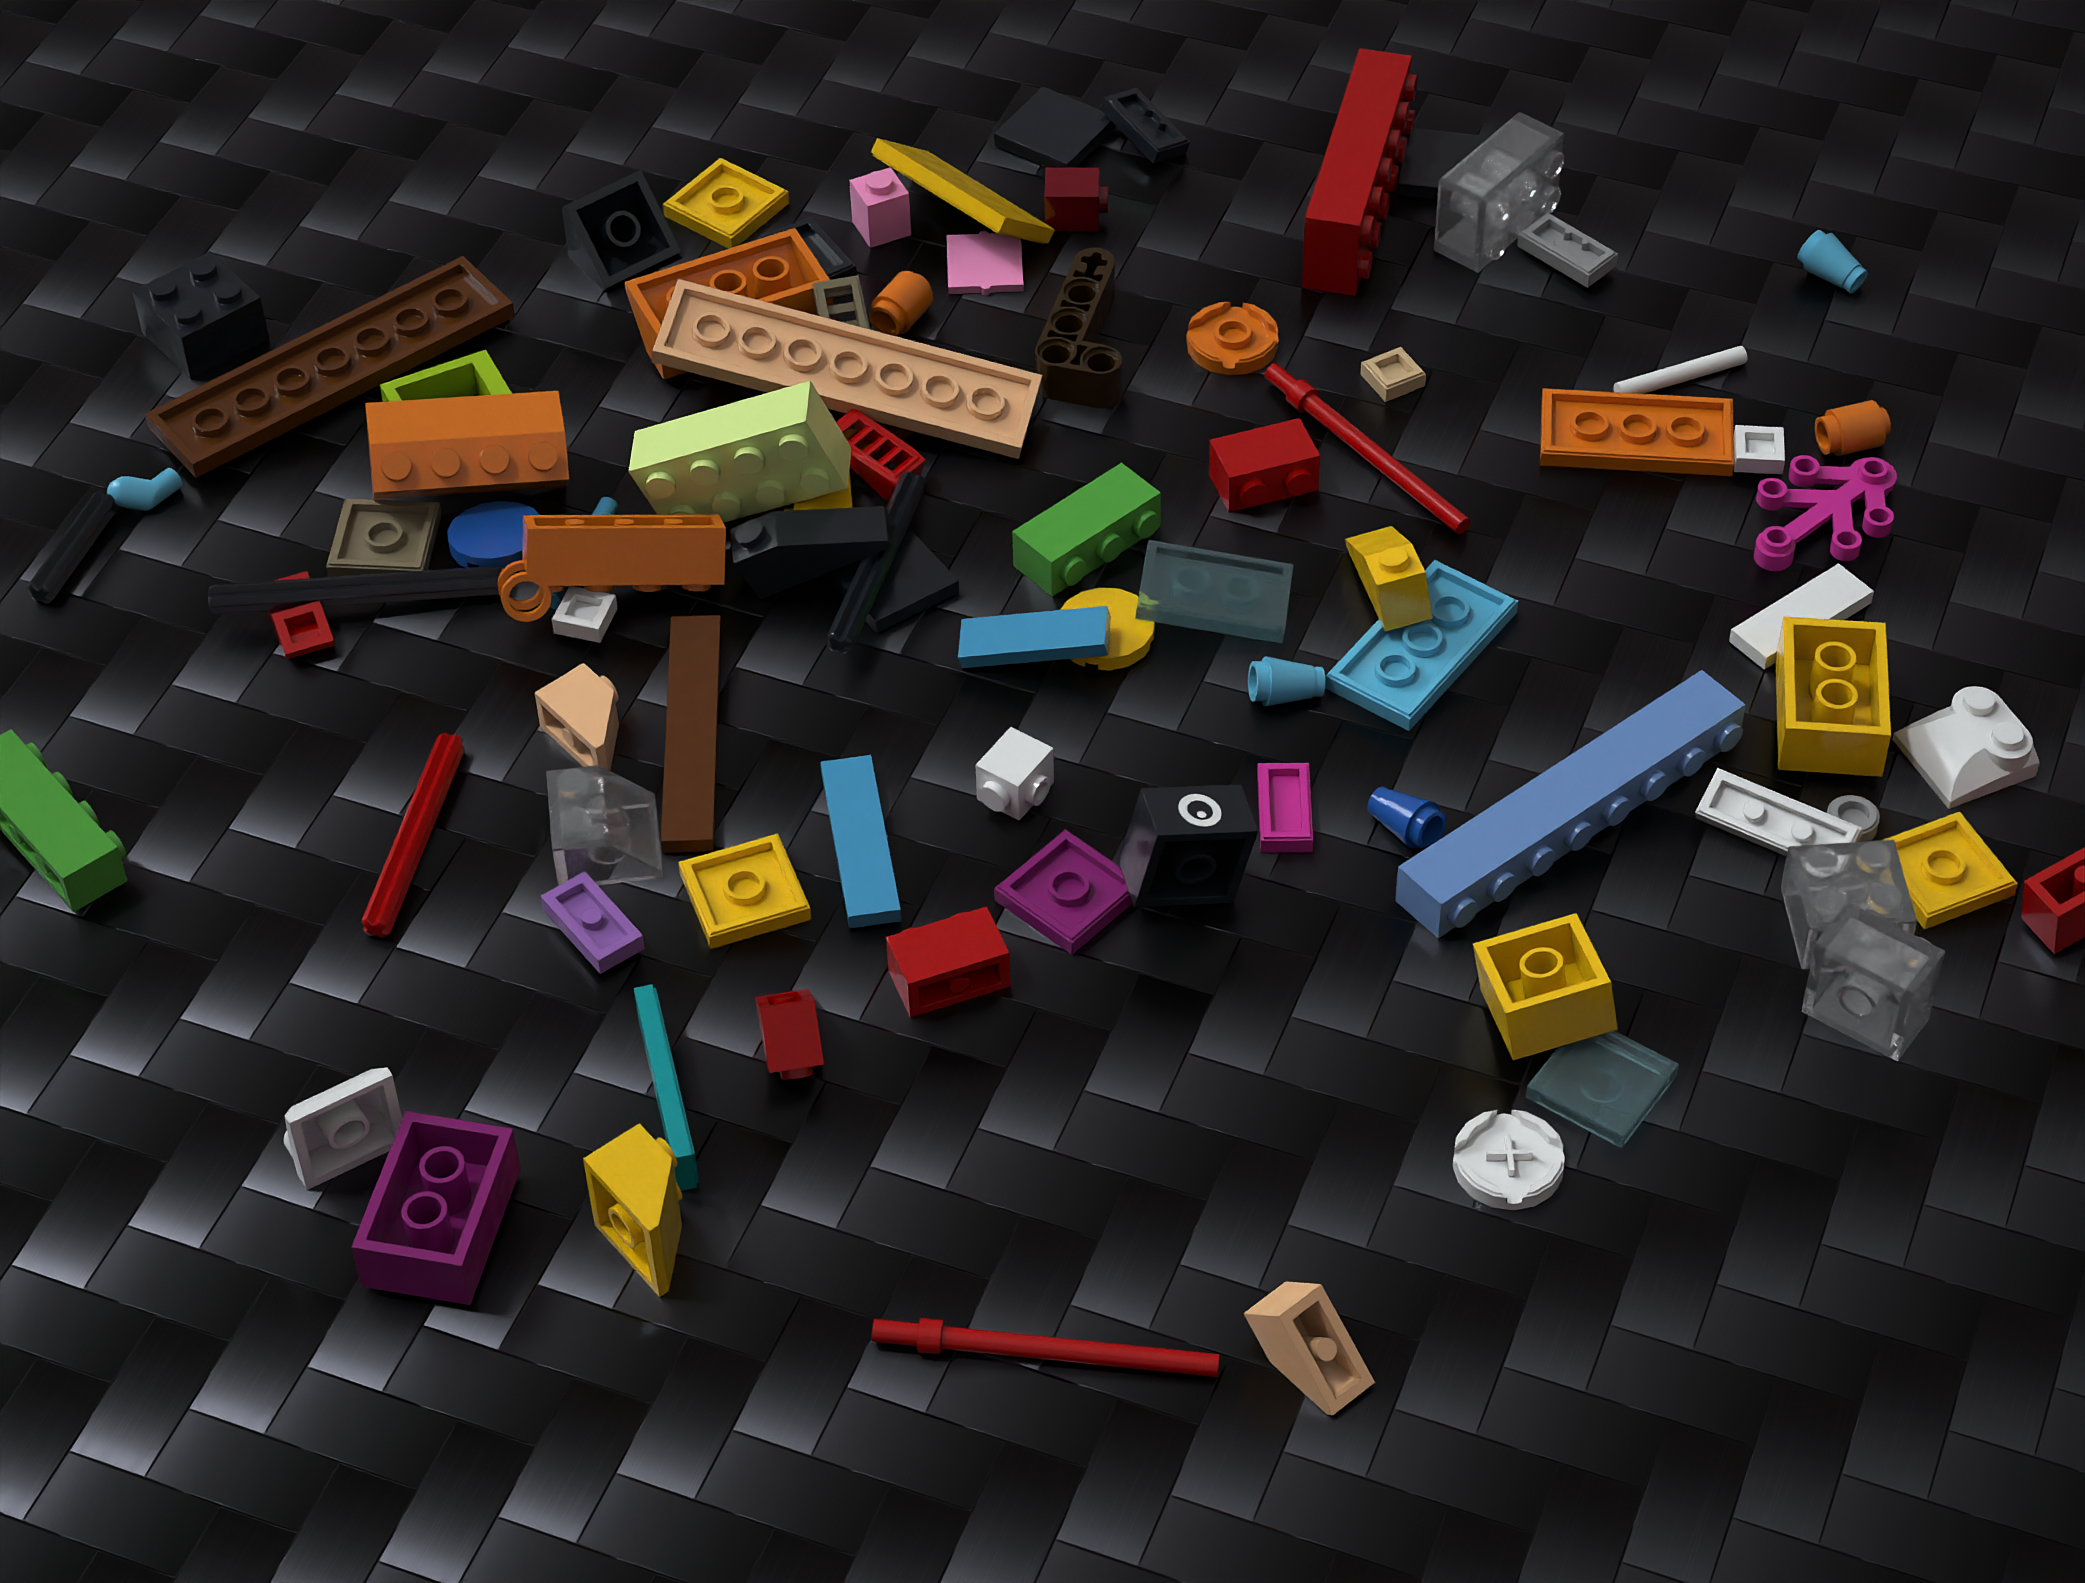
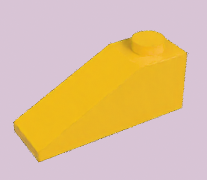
M1392 526L1345 539L1349 554L1385 632L1433 618L1426 572L1409 540Z

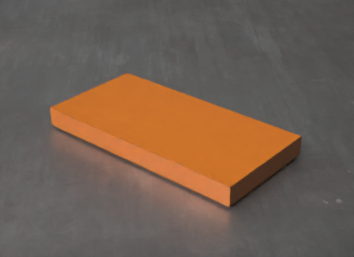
M1543 388L1540 465L1732 476L1734 469L1733 399Z

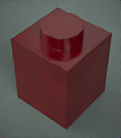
M1045 168V224L1055 229L1054 232H1099V213H1108V186H1099V168Z

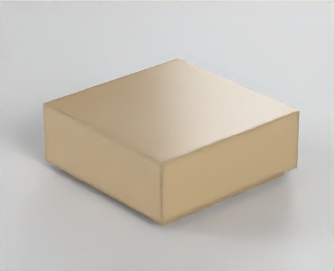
M1402 347L1361 362V376L1385 402L1425 386V372Z

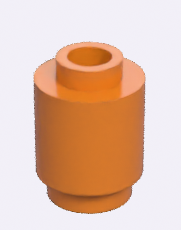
M910 271L899 272L872 301L869 319L873 327L878 332L893 336L906 333L933 304L934 296L929 282L920 274Z
M1873 400L1827 410L1824 416L1817 417L1815 421V436L1820 450L1824 454L1833 453L1838 457L1881 447L1885 443L1886 436L1891 431V423L1887 411L1883 407L1880 408Z

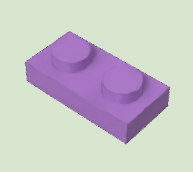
M585 871L540 896L545 913L600 974L645 949L643 935Z

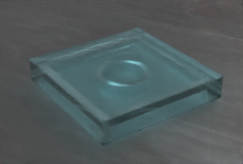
M1611 1031L1558 1047L1528 1084L1526 1098L1622 1148L1676 1078L1679 1064L1616 1031Z

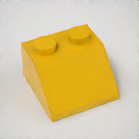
M639 1123L583 1158L594 1225L653 1291L661 1297L670 1288L682 1228L679 1208L682 1193L675 1180L674 1168L677 1167L678 1163L673 1150L661 1137L655 1140Z

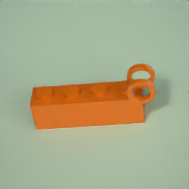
M719 514L523 515L522 560L508 564L498 577L497 586L503 608L513 619L530 622L539 619L547 612L551 604V593L563 591L564 586H584L585 589L591 592H608L613 590V585H633L635 590L654 592L661 590L662 585H682L683 589L689 591H707L711 589V585H724L726 527ZM526 570L525 572H519L512 575L516 571ZM528 581L539 586L537 593L530 599L516 600L510 596L512 588L518 583ZM537 605H539L536 609H534V610H532V611H529V612L518 611V610H529V609H532V608L536 607Z

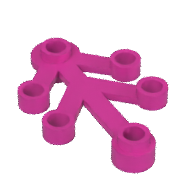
M1800 455L1792 459L1788 475L1792 484L1804 488L1811 487L1815 483L1842 485L1837 490L1787 489V485L1776 478H1766L1758 485L1756 502L1766 510H1778L1782 507L1810 508L1785 527L1771 526L1758 535L1754 550V560L1760 567L1766 570L1781 571L1788 568L1793 562L1796 543L1831 518L1833 535L1830 553L1841 561L1856 559L1859 556L1862 538L1853 528L1851 504L1858 499L1864 500L1866 506L1862 523L1863 531L1875 538H1882L1891 533L1894 514L1886 507L1885 497L1894 489L1897 473L1893 466L1882 459L1875 457L1862 458L1855 461L1850 467L1820 466L1815 458L1807 455Z

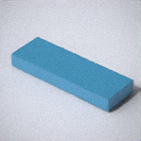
M1108 606L962 619L958 650L961 668L1106 656L1109 651L1110 612Z

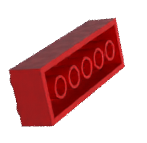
M1359 48L1305 216L1302 288L1356 296L1361 278L1368 279L1370 276L1373 252L1369 250L1378 249L1382 223L1378 221H1386L1390 205V194H1387V191L1395 192L1399 173V166L1396 164H1402L1407 148V138L1404 136L1411 135L1415 123V110L1409 109V101L1414 102L1418 75L1411 74L1412 56Z

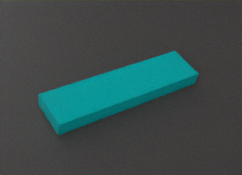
M652 984L634 988L638 1020L666 1142L673 1150L678 1163L677 1167L674 1168L675 1180L681 1191L697 1188L699 1179L694 1147L657 990L653 988Z

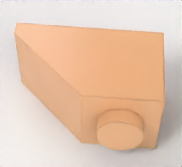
M582 663L535 692L540 727L598 781L603 782L610 776L619 727L616 702H618L619 698L614 685L607 677H599Z
M1284 1282L1243 1313L1269 1361L1327 1415H1334L1375 1383L1321 1284Z

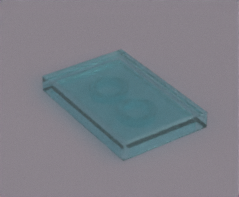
M1148 540L1135 619L1282 643L1286 626L1293 564Z

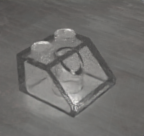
M599 765L546 771L552 851L558 886L584 871L597 885L663 878L654 793Z

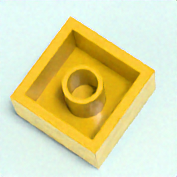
M1577 913L1473 943L1481 992L1513 1060L1618 1029L1611 981Z

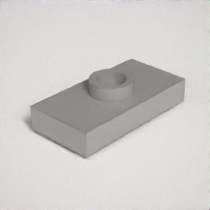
M1546 213L1518 234V247L1587 288L1617 266L1618 253L1550 213Z

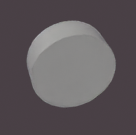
M1846 795L1836 798L1829 804L1828 814L1862 828V836L1857 846L1867 844L1874 839L1880 815L1872 802L1860 796Z

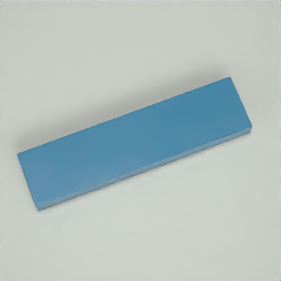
M871 755L820 762L821 774L849 929L900 922L901 908Z

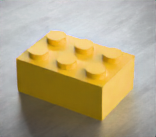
M1783 616L1776 654L1778 770L1882 777L1891 738L1886 623Z

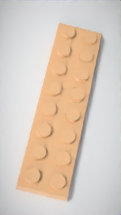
M678 279L652 350L653 363L767 393L811 381L828 409L846 414L850 410L856 409L876 422L1019 459L1042 379V375L681 279Z

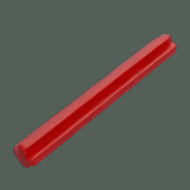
M444 732L437 737L362 917L363 930L369 936L376 935L384 938L391 933L465 751L462 745L463 739L457 734L451 736Z

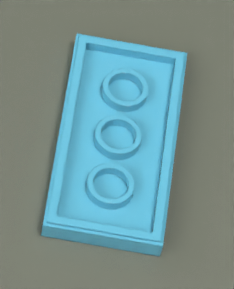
M1436 560L1425 570L1433 618L1386 632L1380 620H1378L1325 676L1326 689L1408 731L1412 729L1516 615L1518 600Z

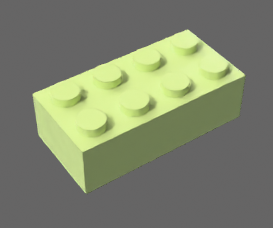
M807 381L635 431L628 472L657 515L719 514L723 523L847 489L852 448L812 382Z

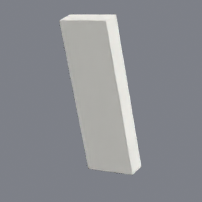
M1838 563L1732 628L1729 642L1765 670L1776 663L1783 616L1845 620L1871 604L1874 591Z
M1717 768L1695 811L1696 819L1839 879L1862 836V828L1719 768Z

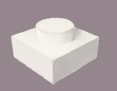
M1735 425L1734 472L1783 474L1785 464L1784 428Z
M569 586L552 618L554 634L600 643L618 609L616 595L604 592H591L585 588Z

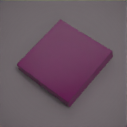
M1066 829L994 888L996 902L1071 955L1133 903L1121 867Z

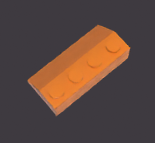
M792 228L624 283L644 346L652 360V350L678 279L817 316L813 283L830 279L796 228ZM833 298L826 299L827 306L833 305ZM654 363L663 379L687 372Z
M558 391L365 403L373 500L566 487L569 481L566 436Z

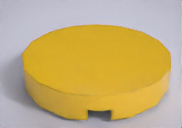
M1100 587L1082 591L1067 600L1060 609L1108 606L1111 616L1108 655L1070 659L1084 667L1085 662L1098 665V670L1111 671L1129 667L1145 657L1150 650V643L1154 640L1155 618L1149 605L1137 595L1122 589Z

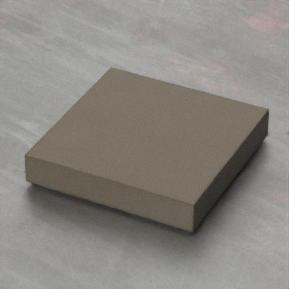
M345 499L326 565L328 577L428 570L442 517L440 503Z

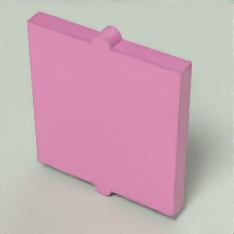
M981 231L979 234L947 235L949 294L982 293V295L988 296L990 293L1024 291L1021 239L998 233L988 234L987 231Z

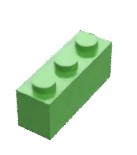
M1120 463L1012 531L1013 566L1053 597L1068 586L1077 584L1084 576L1104 563L1113 561L1121 552L1138 541L1150 537L1161 527V492L1123 463Z

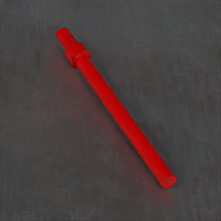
M1277 363L1271 364L1266 369L1265 378L1286 395V401L1300 413L1308 412L1455 533L1462 534L1468 529L1470 519L1320 399L1319 391L1306 380H1297Z
M920 1318L919 1323L874 1319L872 1328V1342L917 1346L918 1353L941 1355L942 1349L1218 1377L1220 1354L950 1327L944 1326V1320Z

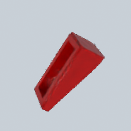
M850 410L836 422L842 433L852 426L859 431L851 439L847 440L852 448L850 467L887 502H889L901 474L910 471L914 475H921L926 459L910 445L859 410ZM867 438L872 444L863 451L856 447ZM880 451L884 456L876 461L872 456ZM893 463L897 468L891 471L886 467Z

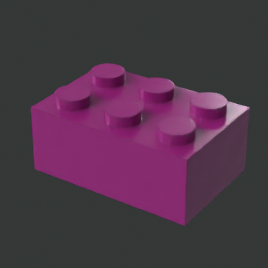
M405 1111L351 1247L361 1287L471 1305L521 1169L512 1128Z

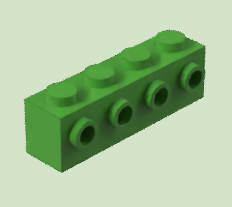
M12 729L1 734L0 830L72 912L77 911L127 882L122 860L127 857V853L118 836L112 830L105 833L100 828L98 818L91 806L84 800L78 803L73 798L72 790L60 772L50 773L41 752L35 744L30 742L25 745Z

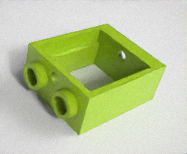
M486 350L380 384L383 402L468 397L476 394L477 396L512 394Z

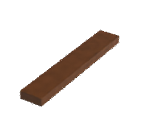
M720 615L671 617L661 823L662 853L714 851L722 631Z

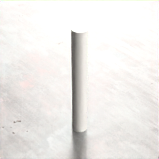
M1737 346L1614 384V392L1646 394L1746 364L1748 360L1747 353L1743 346Z

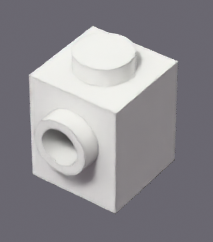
M1012 727L1006 731L975 765L977 800L983 802L988 808L998 812L1001 811L1017 820H1020L1033 805L1038 806L1047 796L1050 786L1054 783L1053 747Z

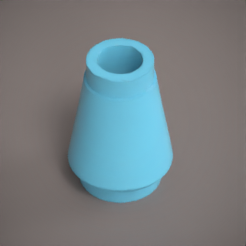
M1821 230L1816 231L1806 240L1797 256V259L1803 263V270L1841 289H1845L1849 293L1855 292L1868 275V271L1862 267L1833 233L1825 234Z
M1267 656L1262 661H1252L1248 673L1250 699L1252 702H1262V705L1266 707L1313 697H1322L1325 691L1323 667H1313L1312 665Z

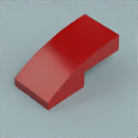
M305 571L277 580L306 579L310 577L308 572ZM320 600L291 609L267 610L286 659L335 646Z

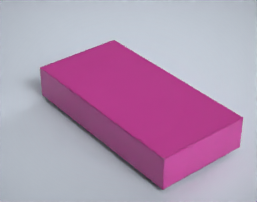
M1258 763L1260 853L1313 852L1309 763Z

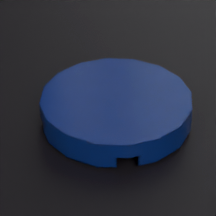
M509 501L482 503L469 508L453 519L447 530L450 554L459 565L469 568L468 563L472 565H479V567L501 566L504 569L508 564L522 560L523 515L539 514L532 507L519 502Z

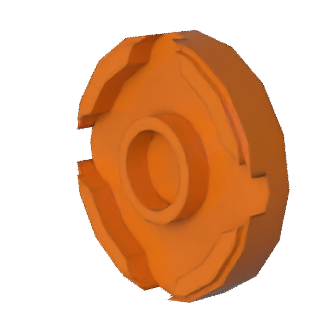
M1231 302L1213 304L1203 308L1191 318L1186 335L1188 354L1196 364L1210 372L1224 375L1249 374L1264 368L1274 359L1279 348L1277 323L1268 312L1253 304L1243 303L1242 308L1231 307Z

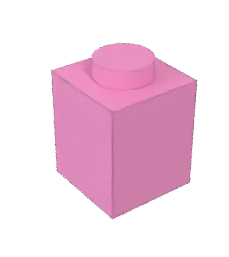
M891 167L849 180L852 222L870 248L911 235L909 193Z

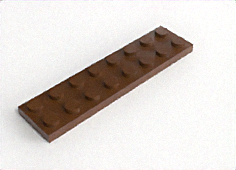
M461 256L145 413L148 428L197 478L515 317L513 302L464 256Z

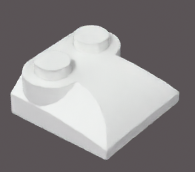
M1972 686L1959 690L1954 695L1950 707L1918 720L1895 732L1893 735V741L1948 809L2033 778L2037 775L2040 763L2030 732L1995 692L1983 687Z
M388 1067L366 1071L292 1106L285 1114L287 1131L284 1135V1145L294 1160L297 1175L306 1190L390 1151L402 1121V1115L393 1076Z

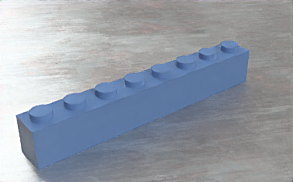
M1703 670L1699 671L1398 866L1395 901L1437 938H1440L1455 927L1465 926L1483 908L1494 901L1500 902L1506 899L1515 887L1533 875L1540 876L1552 866L1553 862L1571 850H1580L1590 841L1592 836L1607 826L1619 824L1627 817L1630 811L1645 801L1657 799L1669 785L1683 776L1688 777L1695 774L1704 762L1719 752L1731 750L1739 742L1743 734L1742 723L1746 704Z

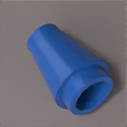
M1386 787L1376 789L1368 801V813L1374 816L1411 849L1419 847L1421 849L1428 848L1441 838L1445 830L1446 816L1439 810L1437 803L1390 790Z

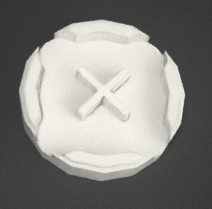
M1497 1110L1483 1112L1468 1121L1457 1135L1453 1169L1458 1183L1473 1199L1492 1208L1506 1210L1535 1207L1551 1197L1562 1182L1565 1161L1563 1144L1559 1134L1545 1120L1526 1111L1511 1110V1114L1497 1115Z

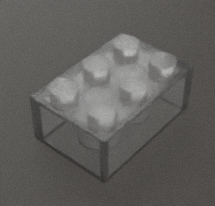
M1519 112L1439 180L1434 251L1478 273L1492 260L1499 259L1505 249L1518 238L1520 232L1546 213H1551L1556 208L1561 196L1558 186L1560 170L1564 164V154H1562L1564 133Z

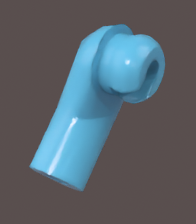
M167 468L152 480L121 476L109 484L107 494L113 496L116 505L134 510L148 511L179 490L183 483L175 470Z

